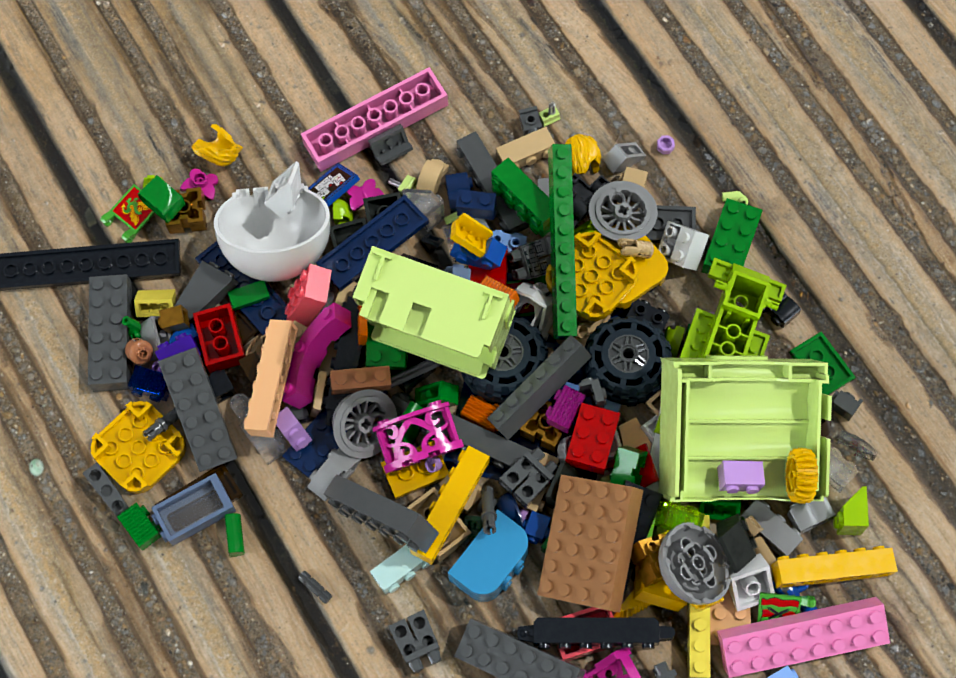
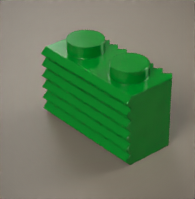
M136 502L118 515L117 518L137 546L143 551L162 537L159 533L161 528L155 524L154 520L151 522L147 517L150 513L144 505L140 507Z

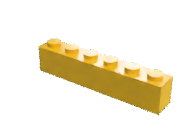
M468 446L466 451H461L457 459L459 461L457 467H452L448 475L450 478L448 483L441 486L438 492L440 497L437 502L433 501L429 508L431 513L426 520L439 532L438 536L427 553L420 550L414 552L410 549L412 555L431 565L489 464L490 456L471 446Z
M876 546L872 550L857 548L853 550L854 552L838 550L834 552L835 554L819 552L815 554L816 556H809L808 554H800L796 558L781 556L771 564L775 587L778 589L891 576L898 572L893 548Z

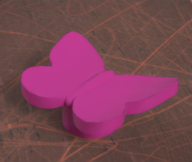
M193 169L190 171V178L183 182L180 189L181 191H186L188 188L201 187L205 197L213 200L215 197L214 185L218 184L219 180L215 174L210 173L206 175L199 169Z
M374 179L366 180L361 187L353 185L347 191L351 197L350 207L352 211H357L364 205V198L384 195L379 188H376Z

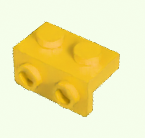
M466 213L461 214L452 223L450 239L479 258L485 254L486 241L493 236V231Z

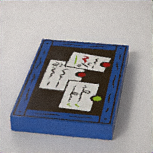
M337 163L308 187V190L319 195L329 207L355 185L360 178L345 166Z

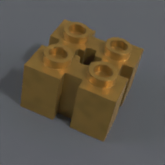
M188 188L186 193L180 194L184 198L186 205L169 223L165 222L170 234L185 233V228H191L192 232L207 230L206 215L203 211L206 210L205 195L202 188Z
M547 401L520 428V436L533 443L538 439L541 441V447L555 453L558 443L562 439L561 430L551 425L549 427L543 426L547 422L546 411L549 406H552V402Z
M669 531L657 534L654 538L649 537L640 540L633 545L631 560L634 565H639L641 570L638 574L645 587L656 584L663 579L659 568L658 555L661 542Z

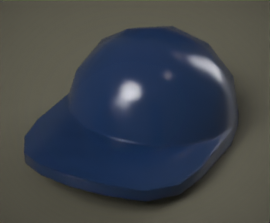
M510 493L501 495L497 500L496 510L498 509L523 528V519L516 500Z

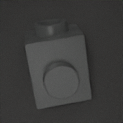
M398 392L391 398L396 408L397 417L404 414L411 401L415 402L405 392Z

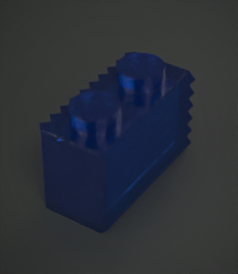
M135 365L127 385L131 394L137 397L146 395L149 396L150 400L158 403L161 400L167 401L170 392L163 374Z

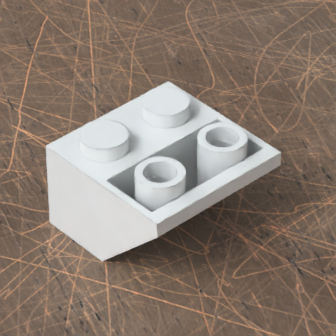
M667 221L658 250L668 262L697 271L709 235Z

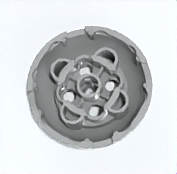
M693 522L682 523L666 534L659 548L658 562L661 575L668 588L681 600L694 605H707L720 600L730 586L731 579L729 578L728 568L731 565L718 537L705 526L699 527L694 525Z

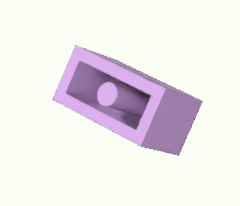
M288 407L279 412L276 425L296 452L306 447L312 439Z
M723 460L717 467L720 491H727V493L731 494L746 491L748 494H755L765 486L763 461Z

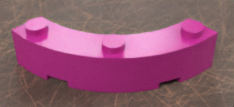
M334 302L324 308L305 330L300 340L294 346L282 397L283 402L298 409L313 402L316 380L313 378L314 372L320 367L327 354V347L332 340L336 341L352 327L351 311Z

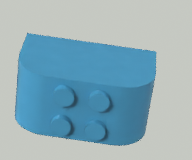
M498 509L496 510L497 520L495 521L496 532L493 534L491 528V535H487L483 532L482 528L448 571L449 581L472 599L479 602H488L495 599L502 590L506 592L512 584V577L515 574L518 576L525 566L523 564L528 555V537L526 532Z

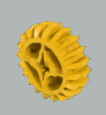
M807 448L793 449L790 451L786 462V492L791 502L799 504L813 501L818 489L819 474L816 455Z

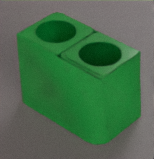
M158 175L138 193L140 200L166 223H169L186 205L182 195Z

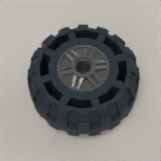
M628 315L627 318H620L619 316L610 318V321L602 322L590 334L586 341L585 349L592 357L583 365V373L585 378H598L600 387L605 388L607 400L627 405V407H633L640 403L645 404V402L661 390V358L673 357L670 343L666 340L660 328H655L652 322L646 319L639 320L635 319L636 316Z
M513 317L512 325L496 368L492 369L489 367L484 379L461 372L462 377L476 396L478 395L490 403L498 402L502 404L548 358L546 342L538 328L531 326L530 321L523 317Z

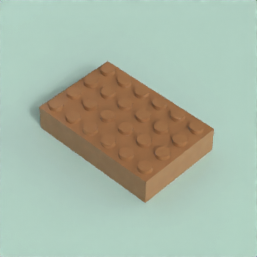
M561 475L537 595L620 613L643 490L631 486Z

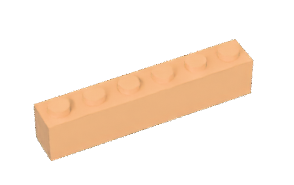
M270 319L269 326L266 327V338L261 347L262 355L260 362L257 364V376L252 385L253 393L248 402L249 410L247 417L244 419V429L251 436L274 437L298 328L292 321Z

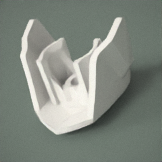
M523 282L515 290L518 295L520 294V301L515 305V314L520 313L524 304L529 303L533 305L535 317L531 326L537 327L539 325L538 330L541 332L543 339L547 341L549 337L548 331L553 325L552 294L544 283L532 284Z

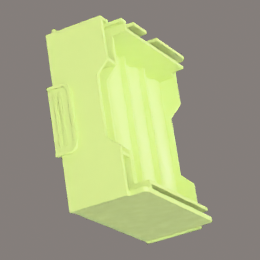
M374 246L370 250L353 295L356 304L362 306L359 315L367 319L370 325L375 326L371 334V338L374 341L480 379L486 377L489 367L492 369L496 368L516 312L514 308L515 300H511L510 303V297L507 293Z
M706 355V358H661L658 492L663 494L665 499L670 502H712L716 500L791 501L786 492L785 469L790 451L798 448L810 449L816 455L819 482H817L818 489L813 501H824V497L829 496L831 439L821 436V418L831 421L832 396L822 393V383H829L828 363L813 359H768V356ZM723 460L763 461L765 486L755 494H748L746 491L732 494L727 493V491H720L717 467Z

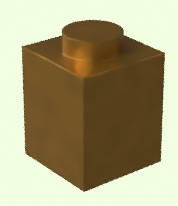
M182 305L159 310L158 324L167 333L190 328L188 311Z

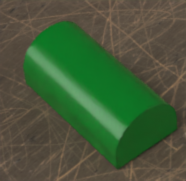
M238 513L225 514L230 558L242 556L245 554L241 515Z

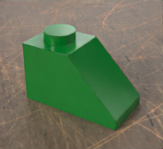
M439 381L418 387L415 390V403L423 408L438 400H441V403L449 402V407L458 405L459 386Z

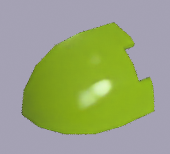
M339 198L333 203V220L335 225L354 220L351 207L346 201Z
M668 326L665 329L664 337L670 343L673 358L677 357L685 332L684 327L676 326L675 329H671Z

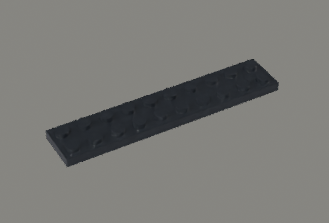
M179 239L0 254V291L89 284V277L127 274L130 280L181 276Z

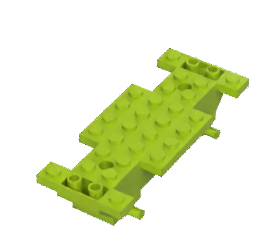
M714 258L707 277L716 280L713 287L723 290L716 312L712 314L699 308L695 310L679 358H706V355H764L770 335L759 332L755 328L765 307L777 311L787 285L735 263L730 264ZM736 302L741 303L743 305V308L737 306ZM660 415L654 429V433L660 434Z

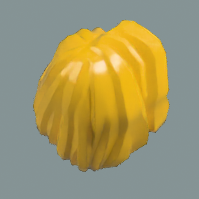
M212 124L211 127L218 132L217 138L212 142L198 139L191 147L196 155L222 167L229 166L235 162L238 153L243 147L236 144L232 136L222 127Z
M576 134L567 139L565 144H571L572 176L575 172L577 174H585L589 169L590 163L593 172L596 174L600 169L599 164L601 162V153L596 140L591 136Z

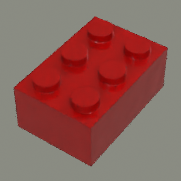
M228 303L193 313L208 371L212 373L216 370L241 365L238 360L245 357V352L231 304Z
M581 403L565 462L572 467L604 475L620 413Z

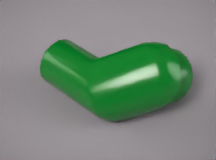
M125 316L122 319V324L128 327L130 338H141V324L137 320Z

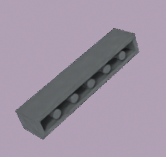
M475 131L457 140L455 151L460 159L463 158L465 161L466 171L472 173L475 186L477 188L480 187L482 192L494 193L491 189V171L497 165ZM496 195L495 218L498 217L500 220L501 230L513 234L529 228V224L526 221L520 220L517 212L513 208H508L504 199Z
M570 335L487 419L509 440L592 356L579 341Z
M436 412L432 415L433 420L440 418L439 424L435 426L437 428L445 425L442 412ZM451 414L459 440L462 439L464 447L458 450L466 451L467 447L471 446L490 456V462L498 469L505 468L509 470L528 451L530 453L533 451ZM418 426L422 434L427 435L430 433L427 429ZM446 428V429L443 430L442 432L445 434V436H446V437L449 439V441L451 442L450 437H449V434H448V431H447V428Z

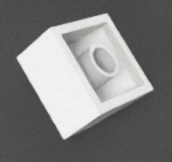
M297 161L272 181L264 202L267 207L281 218L286 213L290 214L296 207L295 202L300 196L301 176L300 166Z
M761 553L756 554V557L737 573H734L732 567L728 568L729 578L731 579L728 589L737 611L759 605L760 592L775 593L770 567Z

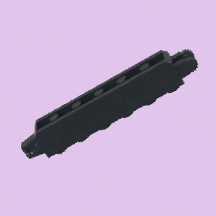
M357 285L353 290L352 297L348 296L347 302L343 301L342 307L351 311L352 327L335 341L334 350H337L336 357H332L330 368L333 370L355 369L359 366L363 345L358 344L357 317L359 309L353 299ZM328 375L326 387H329L328 395L324 394L322 406H326V426L332 427V419L336 407L345 397L353 393L331 395L330 376Z
M537 618L533 625L518 627V640L533 643L534 646H538V649H550V646H559V649H571V646H579L580 649H592V646H600V649H613V646H621V649H634V646H642V649H655V646H658L660 642L673 640L676 632L670 626H659V621L656 618Z

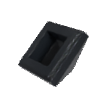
M428 233L421 241L430 252L441 246L445 240Z

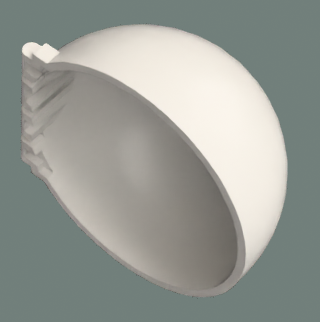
M301 183L300 196L295 202V209L292 213H286L281 218L264 204L269 192L268 187L253 188V195H250L249 188L236 189V192L232 193V197L221 205L214 218V229L218 245L230 264L251 278L276 282L301 275L303 269L306 270L309 264L314 265L326 248L330 234L329 208L319 195L308 190V186H304V183Z

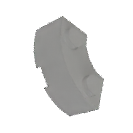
M334 448L328 454V459L319 470L316 469L310 475L309 479L311 481L307 488L324 501H327L328 498L323 493L336 474L348 479L356 470L361 458H353L345 454L340 448L337 450Z

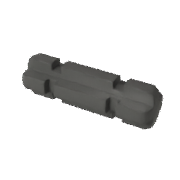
M303 571L299 575L298 579L303 584H306V587L317 597L319 596L323 603L326 604L331 600L332 595L327 590L325 591L324 587L314 578H311L308 572Z

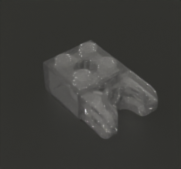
M236 394L231 398L230 406L241 423L239 426L246 438L267 465H269L287 451L284 446L287 443L278 429L275 430L273 438L251 436L244 429V419L247 417L249 410V399L244 394Z

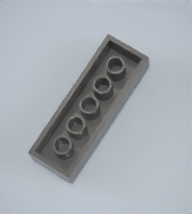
M127 274L89 277L88 386L93 392L132 389V361L125 354L126 344L131 338L128 334V327L122 324V319L125 316L132 318V282Z
M197 347L159 360L160 369L199 472L237 459V452Z
M336 474L323 493L329 499L328 503L337 509L339 508L338 512L344 517L348 518L351 516V519L361 525L363 522L370 530L375 531L377 529L384 537L389 538L391 536L395 542L400 545L407 544L406 546L414 552L420 550L427 553L439 534L421 514Z
M471 618L454 656L498 678H583L586 672L585 669L542 649H538L529 643L519 641L516 637Z

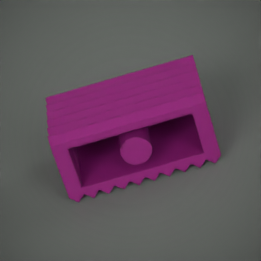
M564 385L562 390L558 389L554 397L556 402L553 407L549 406L545 416L547 417V424L568 434L578 416L581 403H585L586 395Z

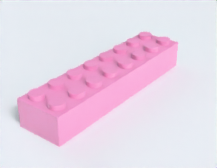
M429 67L301 133L303 144L319 171L322 172L370 147L368 140L399 124L406 128L448 106V96Z
M877 597L717 631L723 668L729 678L890 643L884 604Z

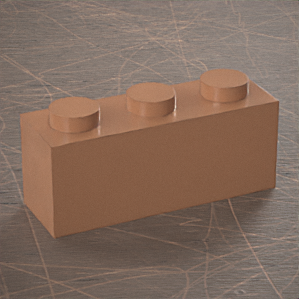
M390 366L330 371L331 395L355 393L365 389L390 390Z

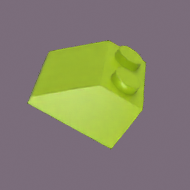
M862 486L837 512L836 517L833 518V527L837 529V535H862L869 527L867 486Z

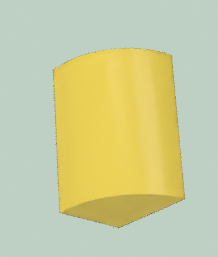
M138 290L134 299L136 317L160 316L159 310L174 307L176 304V290Z

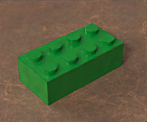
M508 157L491 171V189L497 196H501L504 199L508 208H513L517 212L520 220L526 221L530 225L533 233L539 234L543 238L550 232L549 197Z
M726 199L702 267V273H709L714 258L730 264L735 263L744 266L763 211L762 209Z
M368 322L366 367L390 366V370L407 369L408 352L374 341L371 338V334L375 326L370 325Z

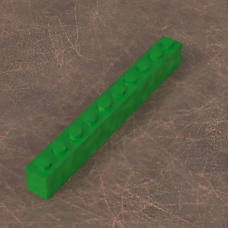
M552 144L548 149L553 340H566L570 335L574 338L577 336L571 144Z

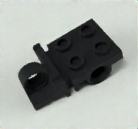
M576 172L573 174L574 227L589 214V203L594 193L600 187L610 183L604 176L600 175L589 186Z

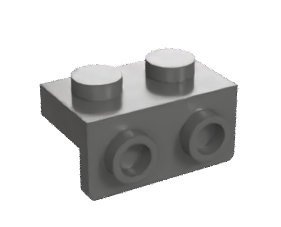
M401 124L368 140L373 155L381 166L413 150Z
M586 378L579 383L578 392L585 394L586 397L591 396L593 406L604 408L607 395L605 388L600 387L598 378Z

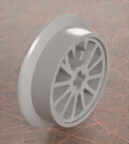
M615 181L605 184L594 193L589 203V216L592 224L602 236L613 242H617L620 238L635 240L642 238L652 230L658 216L657 205L652 195L642 186L628 181ZM617 200L621 204H614L612 201ZM630 201L636 203L632 207L629 205ZM638 208L642 209V211L633 212Z
M374 389L360 390L345 397L336 407L332 419L333 434L338 447L345 454L353 458H368L381 452L377 434L373 432L372 428L378 426V421L397 418L396 408L392 400L385 393ZM386 430L388 436H392L393 430ZM368 432L372 434L369 438L367 437Z

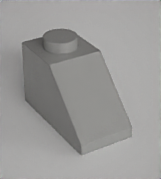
M636 142L619 143L614 145L603 160L607 168L613 173L623 172L626 170V166H633L644 159L646 154Z

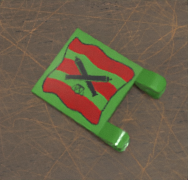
M760 592L757 622L800 613L801 605L814 608L816 606L815 597Z

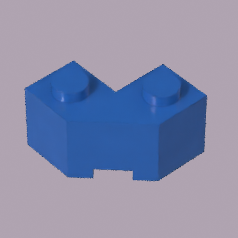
M490 238L486 241L485 254L479 258L461 245L454 243L450 255L461 264L492 270L500 267L507 246L494 238Z

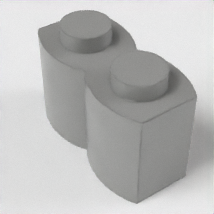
M824 497V501H811L805 504L795 503L789 507L791 510L787 513L792 525L801 534L832 520L836 516L826 497Z

